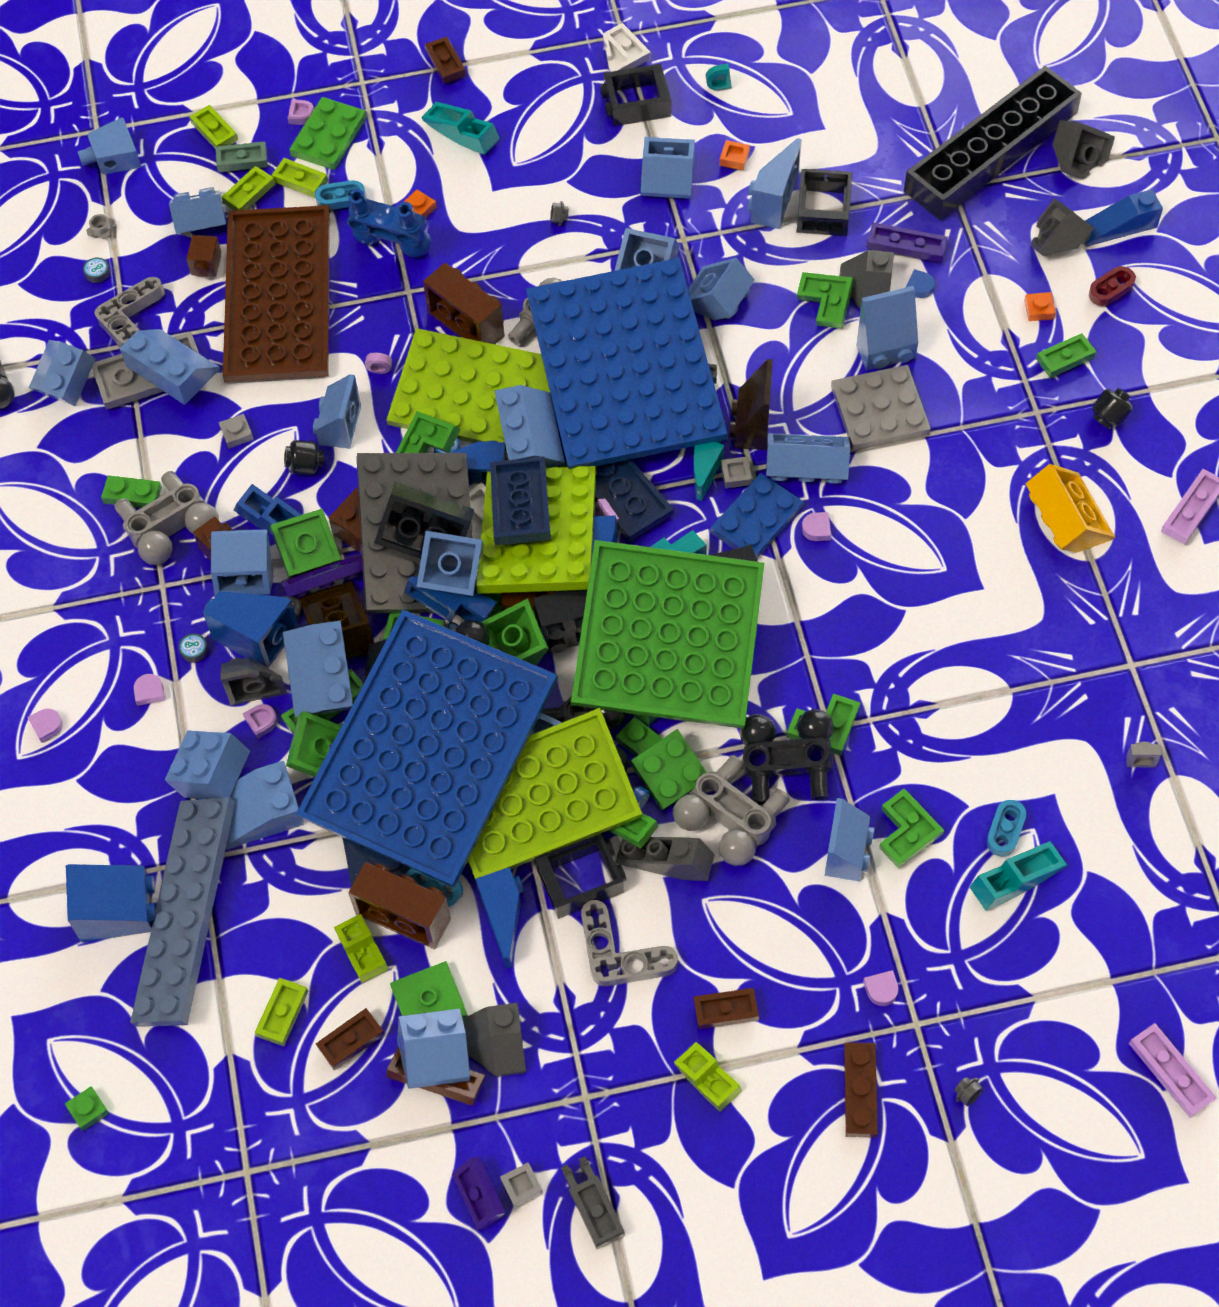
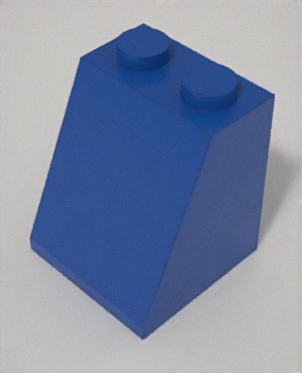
M219 591L214 599H210L206 603L203 611L214 641L245 658L255 660L267 668L270 667L285 647L283 632L299 628L292 601L287 597Z
M65 865L67 919L81 942L151 932L152 921L156 917L155 903H151V894L155 893V881L153 875H148L144 866Z

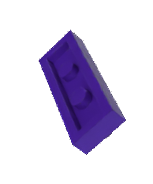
M872 222L867 249L893 252L898 255L942 263L948 237Z
M356 554L283 580L281 583L287 597L294 596L299 598L309 593L308 590L318 586L319 589H324L334 585L335 580L344 577L345 579L358 577L361 575L360 571H363L362 557L360 554Z

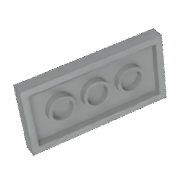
M191 332L174 337L199 354ZM122 354L94 362L92 366L106 410L163 392V390L127 368Z

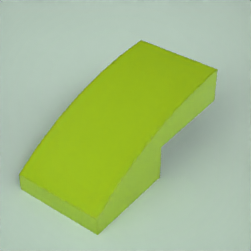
M361 914L334 927L361 983L389 970Z
M697 1042L674 1062L675 1066L719 1112L742 1092L740 1084L720 1068L718 1061Z

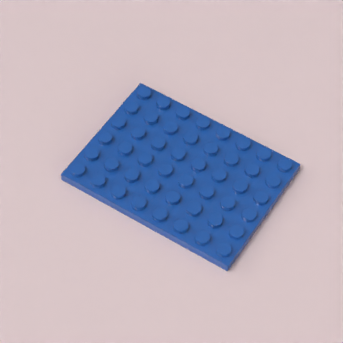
M680 258L526 288L568 469L579 466H600L728 439V433Z
M402 609L296 815L301 819L455 888L558 681V676Z

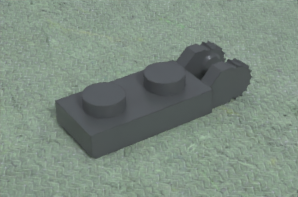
M584 1156L578 1160L587 1181L577 1185L574 1174L568 1165L561 1167V1171L570 1188L569 1193L597 1250L624 1237L625 1231L598 1175L595 1176L587 1158Z

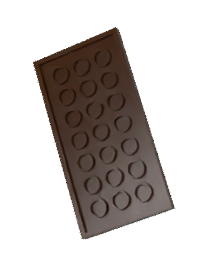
M329 205L228 211L223 348L224 382L329 376Z

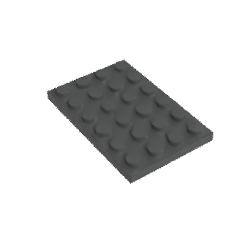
M357 453L356 464L365 614L401 613L402 609L410 613H435L404 593L409 578L411 576L418 577L421 559L376 544L374 541L395 482L470 508L466 453ZM472 523L466 535L468 538H473Z

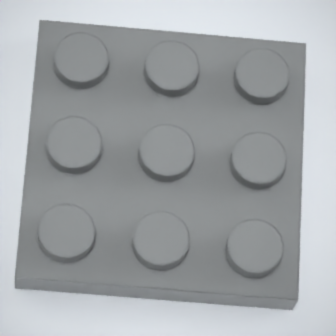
M908 365L831 380V389L852 451L930 435L931 428Z

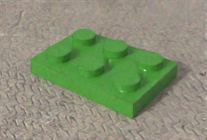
M322 97L290 147V156L335 170L366 120V110Z

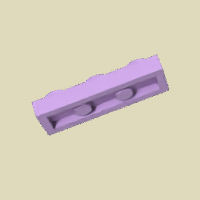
M1202 469L1162 526L1161 532L1185 545L1219 497V477Z
M1156 1023L1131 1039L1130 1046L1190 1119L1216 1100L1217 1097Z

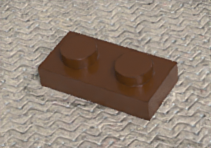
M447 36L425 44V51L444 84L466 76V69Z
M754 988L693 996L698 1029L759 1021Z
M365 1008L315 1044L335 1071L385 1034L368 1009Z

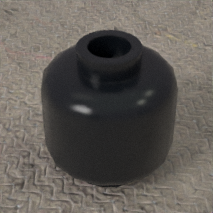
M1119 387L1115 391L1105 389L1092 406V410L1095 413L1093 418L1109 429L1112 426H1121L1133 410L1132 404L1128 401L1131 396Z
M293 440L289 446H285L284 467H288L291 474L315 475L318 467H323L324 451H319L316 442Z

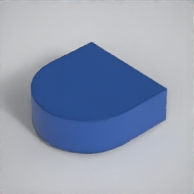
M914 269L906 287H914L916 298H926L933 293L935 281L930 274Z

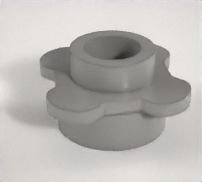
M96 214L90 218V227L87 228L86 233L90 237L97 236L107 239L111 235L110 231L115 226V221L112 218L108 219L104 214Z

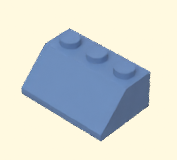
M161 329L137 331L120 347L127 368L184 405L220 370L219 366Z
M523 385L494 390L508 460L545 456L546 468L565 465L550 392Z
M768 433L766 476H772V480L785 481L788 480V477H799V481L814 482L815 478L826 479L828 483H841L842 479L848 480L850 459L848 437Z
M341 621L312 624L283 632L295 717H298L303 711L315 715L350 710L353 703Z

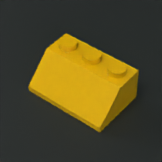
M1049 464L1025 483L1030 491L1029 497L1031 501L1039 507L1042 513L1041 519L1054 534L1053 540L1060 549L1077 553L1112 541L1115 538L1078 472Z

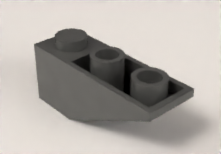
M650 837L642 848L622 838L616 863L680 880L708 881L715 854L700 838Z

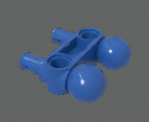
M353 189L348 197L351 203L348 210L350 216L347 224L352 228L353 236L360 243L373 245L379 242L380 239L398 243L404 254L411 258H419L426 255L431 245L430 235L425 230L427 220L422 215L413 212V207L410 203L402 202L398 207L366 199L361 189Z

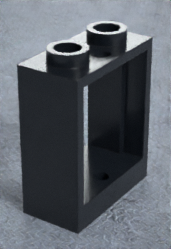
M661 64L603 73L604 83L600 84L602 99H607V102H605L606 116L611 117L613 127L671 117V97ZM653 85L656 98L622 104L617 103L615 91Z
M801 169L796 233L847 236L852 172ZM806 191L844 193L843 210L805 209Z
M602 834L535 857L536 870L558 919L582 910L583 905L588 901L599 900L602 902L624 893L623 882L627 881L625 872L621 864H615L612 858L615 855L612 843L609 839L604 840ZM598 852L611 882L566 899L553 869Z

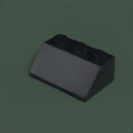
M395 482L374 543L421 559L426 531L466 537L474 509Z

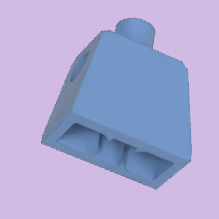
M123 117L89 132L87 136L91 147L78 151L82 166L97 162L102 174L141 168L137 151Z

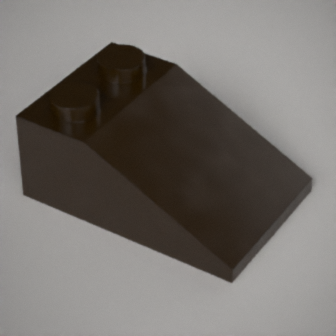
M767 359L739 388L738 399H732L731 415H736V422L731 421L730 437L735 438L734 448L767 450L773 359Z
M352 581L299 597L307 625L341 621L346 659L367 654L368 645L373 644L374 639L370 623Z

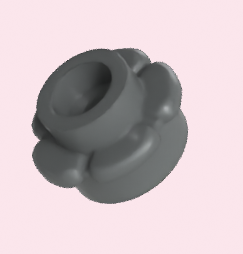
M563 201L559 203L553 202L551 206L550 222L558 223V226H561L563 221L567 222L569 208L564 205Z
M965 1077L955 1088L957 1093L956 1101H961L966 1106L971 1105L984 1089L978 1083L979 1079Z

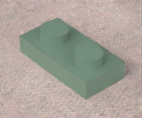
M265 141L216 146L218 172L252 169L255 166L258 168L268 167Z

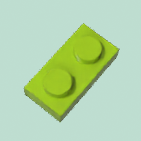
M210 104L189 116L191 124L215 149L216 146L231 145L239 140L237 133Z
M286 158L282 159L271 175L274 177L275 183L314 198L317 188L328 182L327 174Z
M255 166L221 196L222 201L233 210H248L275 185L274 177Z
M279 978L254 1032L256 1037L285 1046L309 992L307 987Z

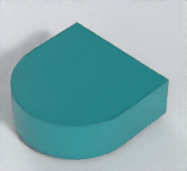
M728 63L713 66L707 70L705 79L710 89L723 90L731 88Z

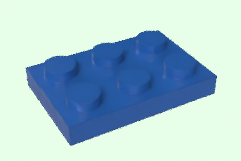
M760 473L711 526L710 533L733 549L752 545L757 559L804 506V501Z

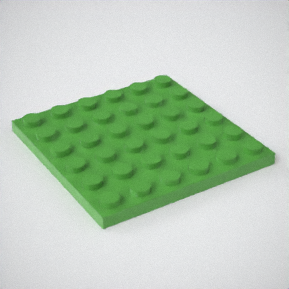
M595 540L571 705L744 729L765 563Z

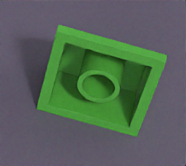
M528 598L481 622L485 624L490 632L488 646L536 666L548 650L547 643Z

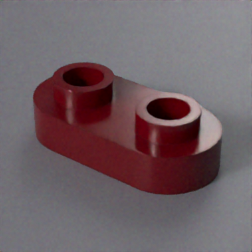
M1118 266L1093 281L1088 293L1091 302L1099 306H1106L1131 291L1136 280L1134 271L1125 266Z

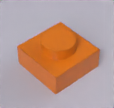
M726 140L719 165L744 170L750 153V145Z
M417 189L404 201L412 205L413 212L422 215L424 218L437 208L435 200Z
M1051 292L1025 295L1024 302L1028 321L1053 320L1055 318L1056 312Z

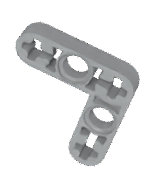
M146 278L99 305L94 314L100 326L121 347L128 340L126 339L130 336L131 338L137 331H140L129 317L161 299L165 294V290L159 278ZM131 300H135L134 302H132V303H130V304H125V303H127V302H129V301H131ZM121 325H125L124 327H122V328H120V329L114 330L115 328H117V327H119V326H121Z
M591 900L583 905L581 910L582 924L591 976L596 984L612 986L666 977L676 971L678 955L669 946H657L616 953L606 905L599 900ZM591 910H597V913L600 914V928L594 929L593 918L590 916ZM602 936L608 940V945L602 950H597L591 945V942L595 937ZM666 955L667 960H670L667 967H663L662 963L658 962L660 961V956ZM646 957H651L652 970H648V960ZM632 959L640 960L643 968L637 973L629 972L626 968L627 962ZM617 962H621L623 975H618ZM603 965H607V969L610 970L607 977H603L602 973L599 972Z

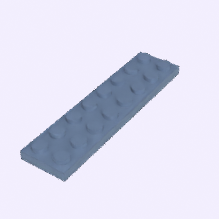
M230 797L180 801L156 906V917L152 924L130 1021L136 1027L188 1025L235 801Z

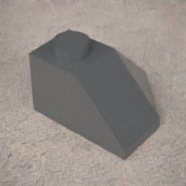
M1060 120L1053 148L1061 171L1079 179H1084L1090 174L1089 171L1096 166H1102L1108 161L1115 136L1083 123Z
M1054 198L1038 218L1036 227L1040 230L1038 237L1035 236L1032 239L1031 247L1042 256L1078 249L1081 244H1084L1089 239L1094 227Z
M868 250L841 263L839 276L853 277L854 284L851 297L855 300V305L860 310L862 298L890 291L894 260L893 252Z
M235 658L229 662L221 663V681L231 706L287 694L282 676L251 658Z
M518 1003L487 1006L462 1019L466 1032L469 1058L476 1060L495 1077L526 1073Z

